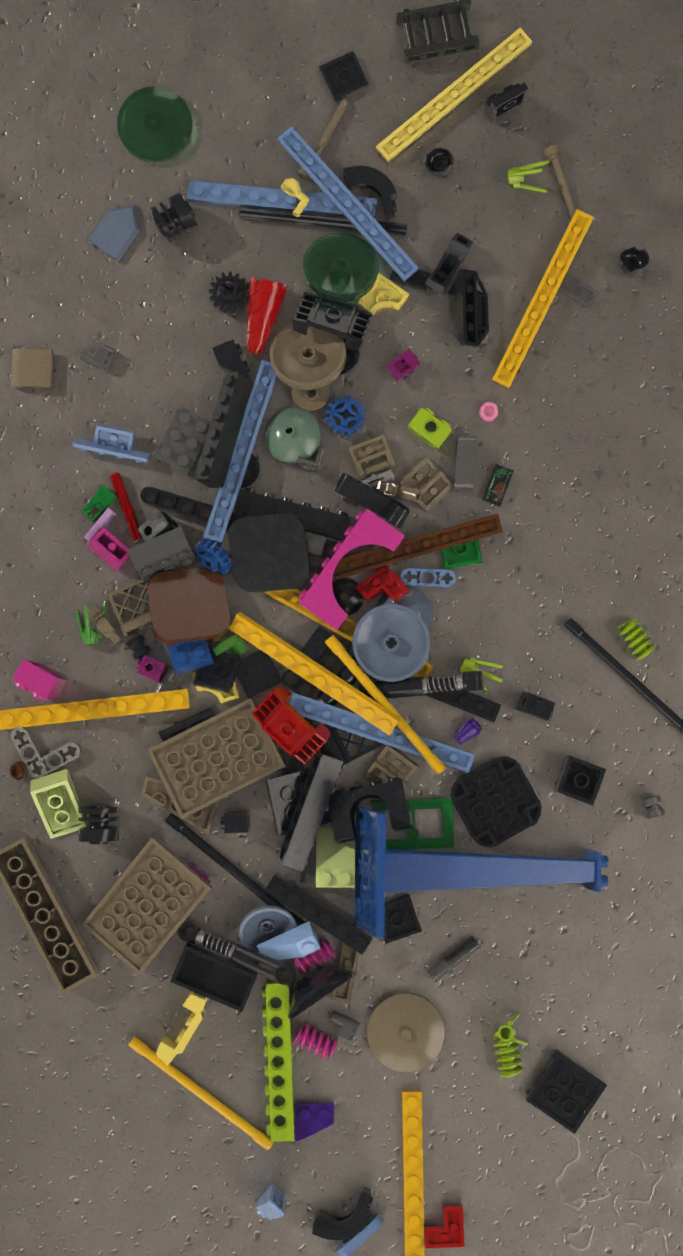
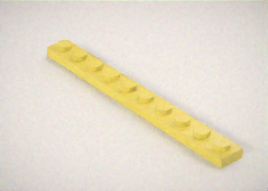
M520 27L376 146V150L387 163L390 162L531 46L533 41Z

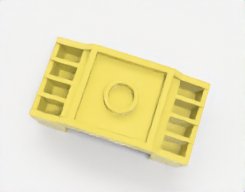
M192 991L185 1000L183 1006L192 1011L185 1024L188 1026L187 1029L182 1028L176 1040L165 1035L156 1052V1056L166 1065H169L177 1054H181L205 1014L204 1006L208 999L207 997Z

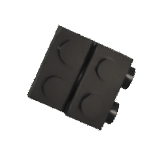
M525 82L521 85L519 83L511 84L505 87L502 93H495L489 96L484 108L490 119L493 121L523 104L528 92Z

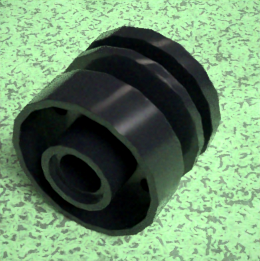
M179 192L168 198L169 208H166L162 202L159 203L162 212L159 213L155 206L150 208L157 228L170 244L174 242L171 235L172 232L180 239L179 229L181 227L187 234L198 228L194 219L196 216L192 208Z
M91 804L79 808V813L87 814V817H79V821L87 822L86 827L79 828V842L109 844L112 841H119V827L110 826V822L119 820L118 816H110V813L119 812V807L108 804Z

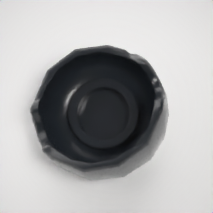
M442 147L435 148L426 155L425 166L430 174L442 177L449 174L452 170L454 158L449 150Z
M633 246L620 254L618 264L624 273L632 276L638 275L648 266L650 256L645 249L638 250Z

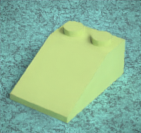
M68 769L31 780L30 793L50 839L87 826L86 822L79 821V817H84V814L79 813L81 805Z
M321 827L316 834V887L355 888V841L339 844L335 841L333 827Z

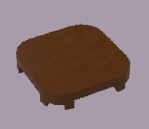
M208 568L175 570L158 573L150 579L147 587V598L153 635L159 641L167 644V647H175V643L213 639V642H216L227 633L230 626V612L224 581L217 571L211 572Z

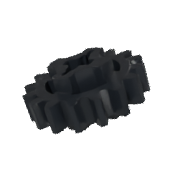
M229 271L228 276L222 272V278L216 276V283H210L213 289H209V294L212 295L209 297L210 301H215L213 304L214 308L220 306L219 311L221 313L224 309H226L227 314H230L231 310L237 313L238 307L243 310V303L248 304V299L245 297H249V291H246L249 289V285H244L246 280L245 278L239 279L238 273L234 277L231 271ZM220 287L221 293L217 297V290ZM240 289H242L241 298H239L238 292L240 291ZM226 290L230 292L232 291L233 296L230 294H226Z

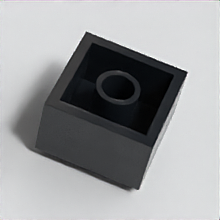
M567 755L554 791L593 806L606 769Z

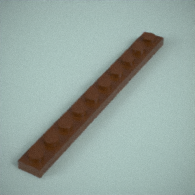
M498 513L403 540L394 552L382 546L341 558L334 570L332 581L502 533L503 530ZM322 564L313 566L315 573H321L324 569L321 567Z

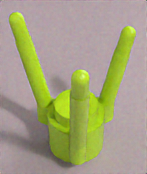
M545 160L508 169L509 185L513 184V188L546 193V189L520 184V182H524V175L543 171L542 168H531L549 164L550 161Z
M471 657V659L465 658L460 672L480 671L481 669H478L479 665L477 664L501 669L504 666ZM482 670L483 676L500 683L503 682L501 678ZM484 686V691L487 692L488 688Z
M517 1012L507 1024L501 1026L496 1031L495 1036L503 1041L510 1040L512 1043L528 1045L527 1041L515 1037L516 1030L512 1026L519 1017L520 1012Z

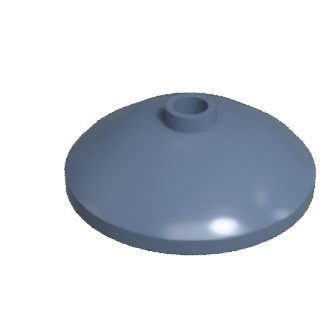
M407 586L410 593L396 604L405 606L417 613L428 629L432 621L431 604L423 592L417 588ZM384 593L378 600L376 607L394 604V602Z
M259 907L249 912L241 921L239 938L243 946L260 953L257 945L297 927L296 921L290 912L281 907Z

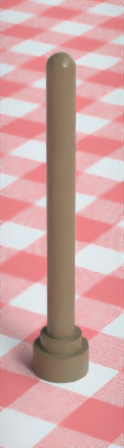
M343 99L314 151L319 157L348 106L346 99ZM300 168L298 175L310 182L312 179Z
M558 144L544 149L546 158L552 161L572 219L576 212V207L559 161L560 149Z

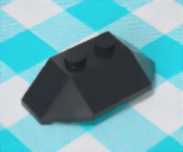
M460 269L448 293L449 330L462 346L479 347L489 332L488 293L479 279L477 271Z
M320 966L312 971V977L307 979L305 976L296 982L298 986L292 992L288 1014L289 1019L295 1018L356 976L355 971L332 966L325 968Z

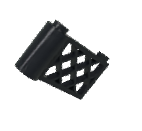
M333 727L329 729L331 734L320 750L324 754L342 760V765H345L384 744L375 741V744L371 747L363 745L365 737H362L361 743L351 741L352 733H349L347 740L339 736L338 728ZM349 743L360 746L358 753L350 757L347 751Z

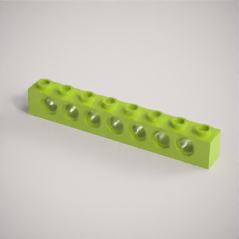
M266 981L265 986H262V998H266V1006H263V1018H267V1025L263 1026V1035L267 1037V1045H264V1057H268V1065H265V1077H269V1084H265V1094L269 1096L270 1103L266 1104V1116H270V1124H267V1136H271V1142L294 1141L291 1020L288 1017L290 985L285 986L275 981ZM278 997L282 1003L279 1006H274L271 1003V999ZM274 1017H280L282 1024L276 1026L271 1020ZM279 1036L282 1038L283 1043L275 1045L272 1039ZM280 1056L284 1062L277 1065L273 1062V1058ZM281 1076L284 1078V1082L276 1084L274 1078ZM276 1096H282L284 1097L285 1102L282 1104H278L275 1102L274 1098ZM281 1115L285 1117L286 1121L280 1124L276 1122L275 1118Z

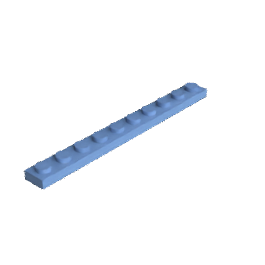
M292 126L277 138L282 147L404 282L419 270L418 266Z
M189 180L187 200L191 202L294 211L300 202L297 197L286 194L282 189ZM301 191L309 197V203L303 212L344 216L325 193ZM356 197L375 219L377 198Z
M261 361L247 403L224 487L219 488L203 536L204 539H210L220 544L223 543L277 379L271 362Z
M294 692L292 693L289 704L303 717L423 757L399 728L395 727L389 736L358 714ZM418 735L444 765L469 773L475 754Z

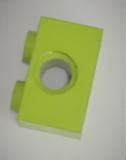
M421 407L409 423L407 429L438 451L451 434V425L443 419L440 421L434 417L436 414L430 409H423ZM429 423L434 424L436 430L429 432L425 426Z

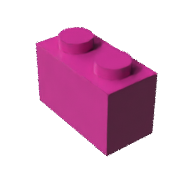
M104 527L94 536L88 546L92 552L116 572L130 558L127 550L129 548Z

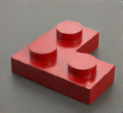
M387 565L378 569L356 586L357 591L368 603L382 592L394 604L410 593L408 587Z
M463 1205L443 1206L444 1226H424L425 1248L465 1247Z

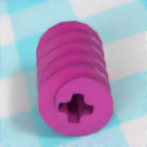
M320 938L321 949L304 957L293 958L301 975V970L305 973L309 972L308 966L314 970L316 968L315 962L319 966L323 965L322 959L329 962V955L333 959L336 958L328 939L325 941L323 938Z
M306 1024L304 1027L301 1026L293 1045L300 1041L301 1049L307 1045V1052L315 1049L314 1056L321 1052V1059L323 1060L328 1056L329 1061L336 1048L337 1039L334 1038L330 1042L331 1036L329 1034L323 1038V1031L316 1035L317 1028L314 1027L309 1031V1024Z

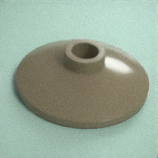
M328 384L321 388L311 389L315 392L313 396H308L307 393L310 390L292 387L293 400L303 410L316 411L322 408L329 399L330 388Z

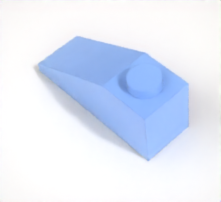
M310 921L257 945L261 954L275 960L304 957L321 949L317 933Z
M272 1184L257 1201V1212L263 1218L267 1217L270 1220L280 1218L285 1214L287 1197Z

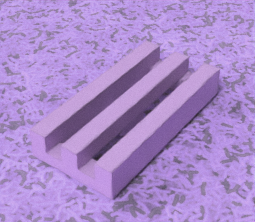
M107 508L84 538L90 542L103 527H107L116 514Z

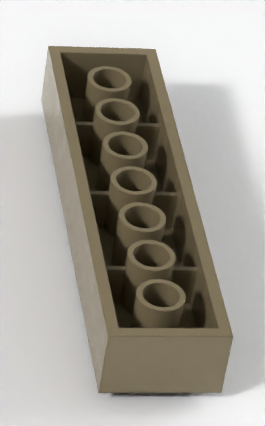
M28 836L1 849L0 879L61 994L97 976L100 972Z

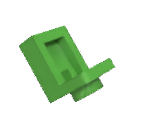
M235 634L230 638L224 636L217 641L219 645L212 649L216 656L228 649L233 655L240 656L247 650V647L240 636Z

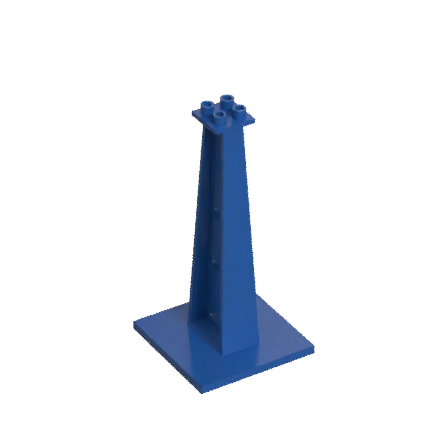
M366 807L356 808L358 840H356L354 923L376 938H384L385 893L585 882L586 889L601 892V887L608 886L607 875H601V868L608 867V857L602 856L601 852L585 849V859L386 849V813Z

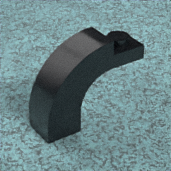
M369 166L344 168L343 176L347 189L350 192L360 189L375 192L382 201L387 221L394 219V212H397L395 201L391 200L397 199V192L391 180L381 171Z
M458 232L455 234L440 262L425 282L431 290L444 293L464 261L473 241Z
M363 1188L355 1208L347 1215L333 1216L320 1210L312 1227V1234L327 1240H343L361 1231L371 1217V1211L366 1209L370 1208L373 1201L371 1189Z

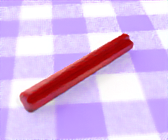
M113 473L110 475V480L135 543V541L142 537L138 531L139 524L120 474Z

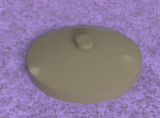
M292 323L283 328L271 344V366L275 375L290 387L302 390L321 388L335 380L343 370L346 362L345 343L341 336L311 326L308 329L307 335H303L293 329Z
M414 993L391 995L382 1000L370 1015L367 1026V1038L370 1049L379 1062L392 1070L413 1072L428 1066L438 1056L444 1043L445 1030L442 1017L437 1008L428 999Z

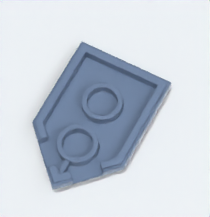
M136 205L109 209L88 238V241L119 262L140 232Z

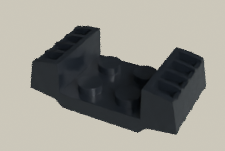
M304 292L293 318V329L303 335H307L308 329L311 326L346 338L345 348L358 351L373 314L360 309L358 305L322 293L316 295Z

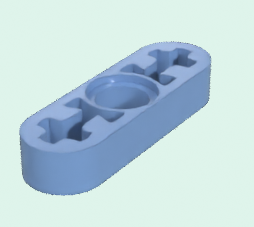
M406 568L402 571L400 580L406 586L448 588L455 583L456 575L451 570ZM407 572H411L412 576H417V572H421L419 576L420 583H416L417 579H411L410 582H407V579L403 576L407 575ZM429 572L433 575L434 579L431 583L423 581L424 573ZM436 573H440L439 577H445L446 573L449 574V577H452L449 584H445V580H439V584H435L437 580Z
M378 1213L371 1216L365 1227L354 1236L344 1240L335 1252L339 1256H349L383 1225V1218Z

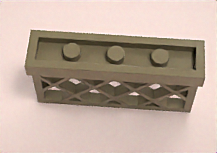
M140 579L107 594L120 624L121 631L126 637L152 626L150 609L145 614L138 612L142 602L149 604L147 600L143 599L149 581L144 582ZM137 586L144 588L140 598L131 595L133 588ZM119 594L126 596L123 605L116 604L113 597ZM129 597L138 600L135 610L126 607ZM124 610L133 613L131 620L123 622L121 616Z

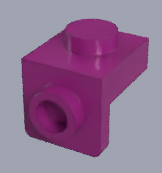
M407 349L401 356L388 363L386 368L395 380L399 381L412 373L420 362L417 356L410 349Z

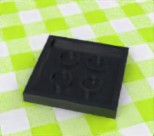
M310 768L265 779L277 836L286 835ZM329 808L323 815L322 825L332 823Z
M557 1051L526 1097V1101L575 1134L607 1087V1084L560 1051Z

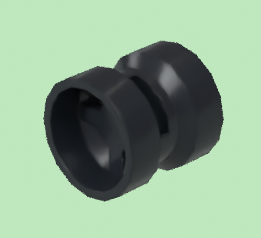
M142 634L125 643L128 649L134 651L132 656L135 660L151 652L150 647L144 645L145 638Z

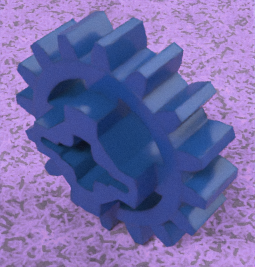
M341 395V400L339 401L334 398L335 404L329 403L328 407L331 410H326L325 412L327 415H330V417L325 418L326 422H331L328 428L334 427V434L339 431L341 432V437L344 436V433L351 437L352 431L358 434L357 428L363 429L364 426L361 422H366V418L362 417V415L366 414V410H361L364 404L358 405V398H355L353 401L351 400V395L347 399H344V396ZM344 404V407H342L341 409H336L338 406ZM351 406L357 409L358 414L353 412ZM345 412H348L350 416L347 420H344L342 416ZM333 418L338 419L341 425L338 426ZM352 422L356 423L354 426L347 428Z
M206 539L200 540L194 548L195 556L199 558L198 562L204 568L210 569L211 572L217 571L221 576L228 573L232 567V559L227 557L228 552L223 547H219L216 542L214 543L210 539L208 541Z

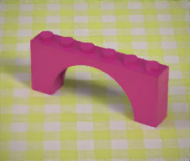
M366 509L365 512L361 510L355 518L357 523L354 527H348L343 534L346 536L342 543L338 541L332 550L335 552L331 559L329 557L325 559L321 565L324 569L320 574L315 573L310 580V583H312L311 587L308 590L304 589L298 597L301 599L299 604L335 630H338L348 616L337 603L332 588L333 573L339 560L350 550L368 544L380 545L394 552L405 537V535L369 509Z

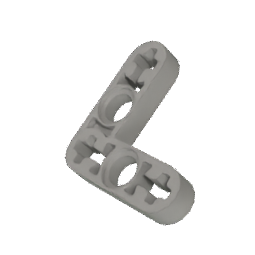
M17 727L11 733V739L19 755L26 764L28 772L34 778L46 776L74 761L81 755V747L77 743H68L42 757L26 728ZM17 731L24 732L23 739L25 742L29 740L30 744L20 747V744H23L21 739H16ZM70 746L76 748L75 756L72 754L65 757L67 759L65 761L60 751L63 750L64 754L70 750ZM27 747H31L34 750L32 758H27L24 755ZM53 755L60 757V763L57 766H53L50 763V758ZM38 757L39 761L35 762L37 766L43 767L41 770L42 774L34 773L36 767L34 763L29 764V761H33Z

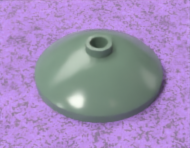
M287 408L276 413L269 420L264 433V441L269 453L275 459L289 464L297 463L298 458L306 460L312 456L317 450L321 439L320 426L315 417L308 411L300 408ZM289 429H293L291 434H287Z

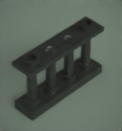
M455 0L451 3L415 10L404 9L396 13V24L403 23L408 46L403 51L404 64L478 50V35L473 36L470 34L466 11L470 10L471 0ZM447 14H459L463 33L462 38L455 40L452 38ZM440 16L445 39L443 42L436 43L433 41L429 18ZM422 20L426 40L424 46L417 47L415 45L411 21Z

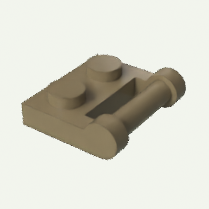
M384 434L348 448L360 480L366 479V476L390 467L392 469L396 467ZM384 455L387 458L386 461L362 469L361 464Z

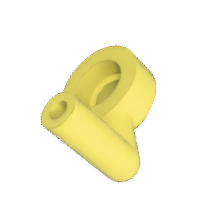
M286 178L281 184V188L286 194L297 197L300 200L293 211V215L299 217L309 203V197L301 192L300 184L297 180Z

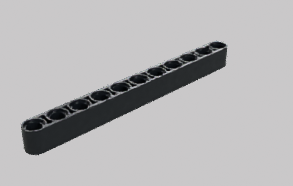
M145 487L140 493L141 500L148 506L208 523L214 506L153 487ZM148 492H154L155 494L154 499L151 501L145 499V495ZM167 497L173 498V503L170 506H164L163 504L164 499ZM184 503L191 504V509L188 512H183L181 509ZM208 508L210 510L209 515L201 517V509ZM233 511L227 529L229 530L232 523L244 514ZM326 539L322 556L318 557L325 559L329 557L331 559L332 556L327 553L329 547L335 546L337 542Z

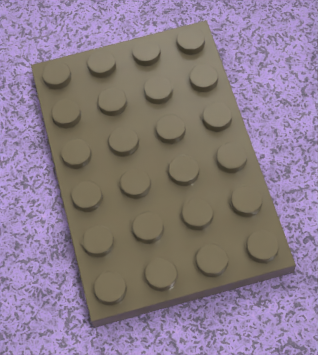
M251 698L147 750L181 820L286 767L271 737L261 728V724L252 715L256 707Z
M153 836L82 923V926L140 976L207 895L212 886Z

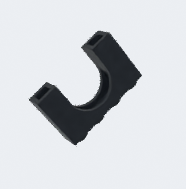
M395 777L388 779V782L385 783L372 782L368 787L355 786L350 791H335L329 799L335 841L342 844L358 840L354 814L358 805L369 798H378L385 801L389 811L391 827L395 832L414 828L406 783L403 779Z

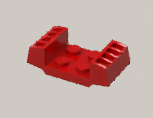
M280 686L270 692L254 710L252 715L261 724V728L289 755L295 756L303 764H306L327 742L331 733L322 723L315 729L287 702L292 694Z

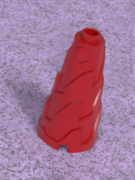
M251 277L249 283L246 348L249 349V353L260 355V351H264L267 339L277 319L288 286L262 278L258 281L256 277Z

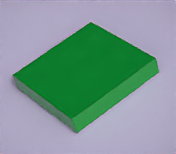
M478 539L441 550L445 570L483 563Z

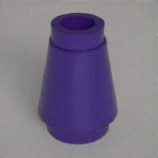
M474 718L468 719L454 735V738L462 745L478 736L483 728Z

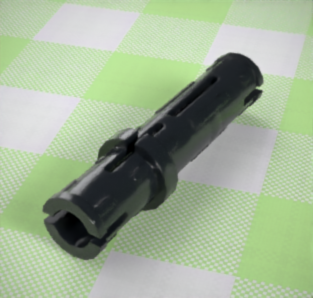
M209 707L179 723L174 722L173 726L159 731V735L164 742L214 717V712Z

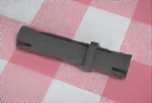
M475 938L446 960H441V964L428 972L431 977L438 973L432 978L435 983L448 972H453V968L482 948L479 943L472 947L477 943Z

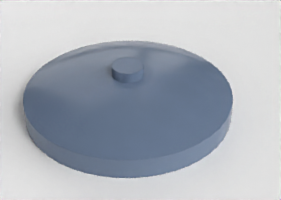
M397 604L381 605L367 612L358 622L353 635V651L360 667L370 676L386 682L401 681L414 675L426 662L430 650L429 631L422 618L413 610Z

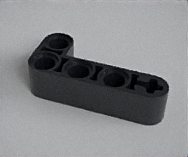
M342 473L334 488V491L384 517L387 522L397 528L402 527L410 513L408 507L346 473Z
M338 638L337 640L340 643H347L346 652L349 653L351 650L350 641L346 638ZM329 648L317 663L333 672L340 664L341 659L332 653ZM327 656H333L336 660L335 664L331 667L324 663ZM290 669L282 674V682L294 693L300 694L301 686L308 685L311 692L306 697L310 698L318 690L316 686ZM294 673L296 676L295 682L287 683L285 680L286 674Z

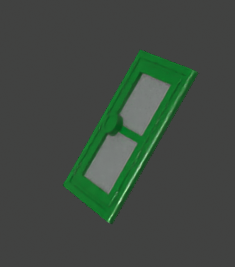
M451 797L409 799L414 828L396 832L391 827L389 811L385 801L372 800V810L386 813V849L454 848L453 802Z

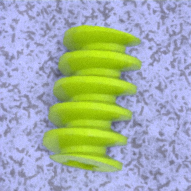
M639 618L630 619L616 628H623L620 635H627L624 642L631 641L628 648H635L632 655L639 654L636 661L652 653L656 647L654 644L648 645L651 642V638H644L648 634L647 631L640 632L643 625H636L639 622Z
M494 1036L493 1039H498L499 1041L494 1044V1047H500L499 1050L495 1051V1054L501 1055L500 1058L496 1059V1062L502 1063L497 1069L504 1071L499 1077L508 1078L521 1073L523 1070L519 1066L521 1059L517 1058L520 1056V1052L516 1050L519 1044L516 1042L512 1043L510 1040L503 1041L499 1037Z

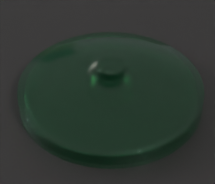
M152 86L134 92L124 101L117 117V130L123 146L131 155L145 162L160 163L175 158L186 148L191 139L193 121L189 107L181 96L170 89Z
M336 232L319 237L310 244L303 258V275L308 286L316 294L327 300L348 302L359 299L373 288L378 278L379 261L374 249L364 239L350 233Z

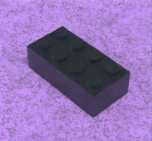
M187 942L170 982L243 1012L258 974Z

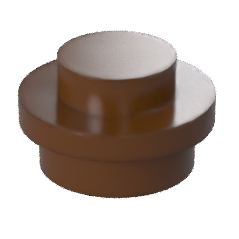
M17 761L11 765L10 775L16 780H24L26 778L28 770L24 762Z

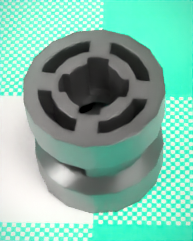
M660 795L641 800L642 805L646 809V819L665 814L664 808L660 804Z

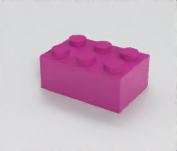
M23 659L12 680L17 682L15 686L24 691H32L34 697L44 701L56 700L67 682V679L43 665L27 659Z

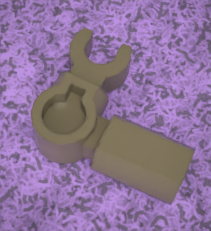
M379 481L377 489L384 491L385 495L395 499L400 498L419 503L422 496V491L418 489L399 486L393 483L386 484Z
M97 604L89 606V615L99 631L106 638L109 637L114 644L119 642L121 639Z

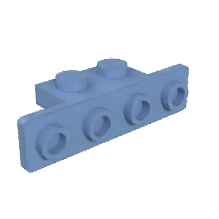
M99 423L96 425L94 441L76 438L72 443V446L77 447L80 451H96L99 455L110 454L118 459H133L137 463L147 462L151 454L132 449L135 431Z

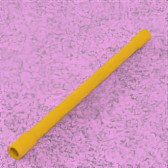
M334 635L325 641L326 645L341 659L377 703L401 718L397 724L398 728L426 759V762L436 774L442 773L446 766L433 754L346 652Z
M136 1036L133 1037L128 1044L129 1047L147 1058L240 1128L268 1151L274 1142H271L270 1137L256 1129L170 1063L166 1065L147 1044Z

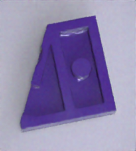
M295 1102V1142H299L334 1124L333 1102Z

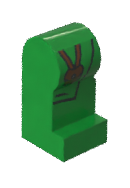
M102 485L81 513L94 523L118 498Z

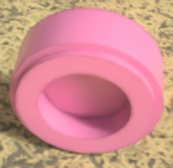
M492 402L484 403L479 410L481 419L486 422L494 421L499 413L497 405Z

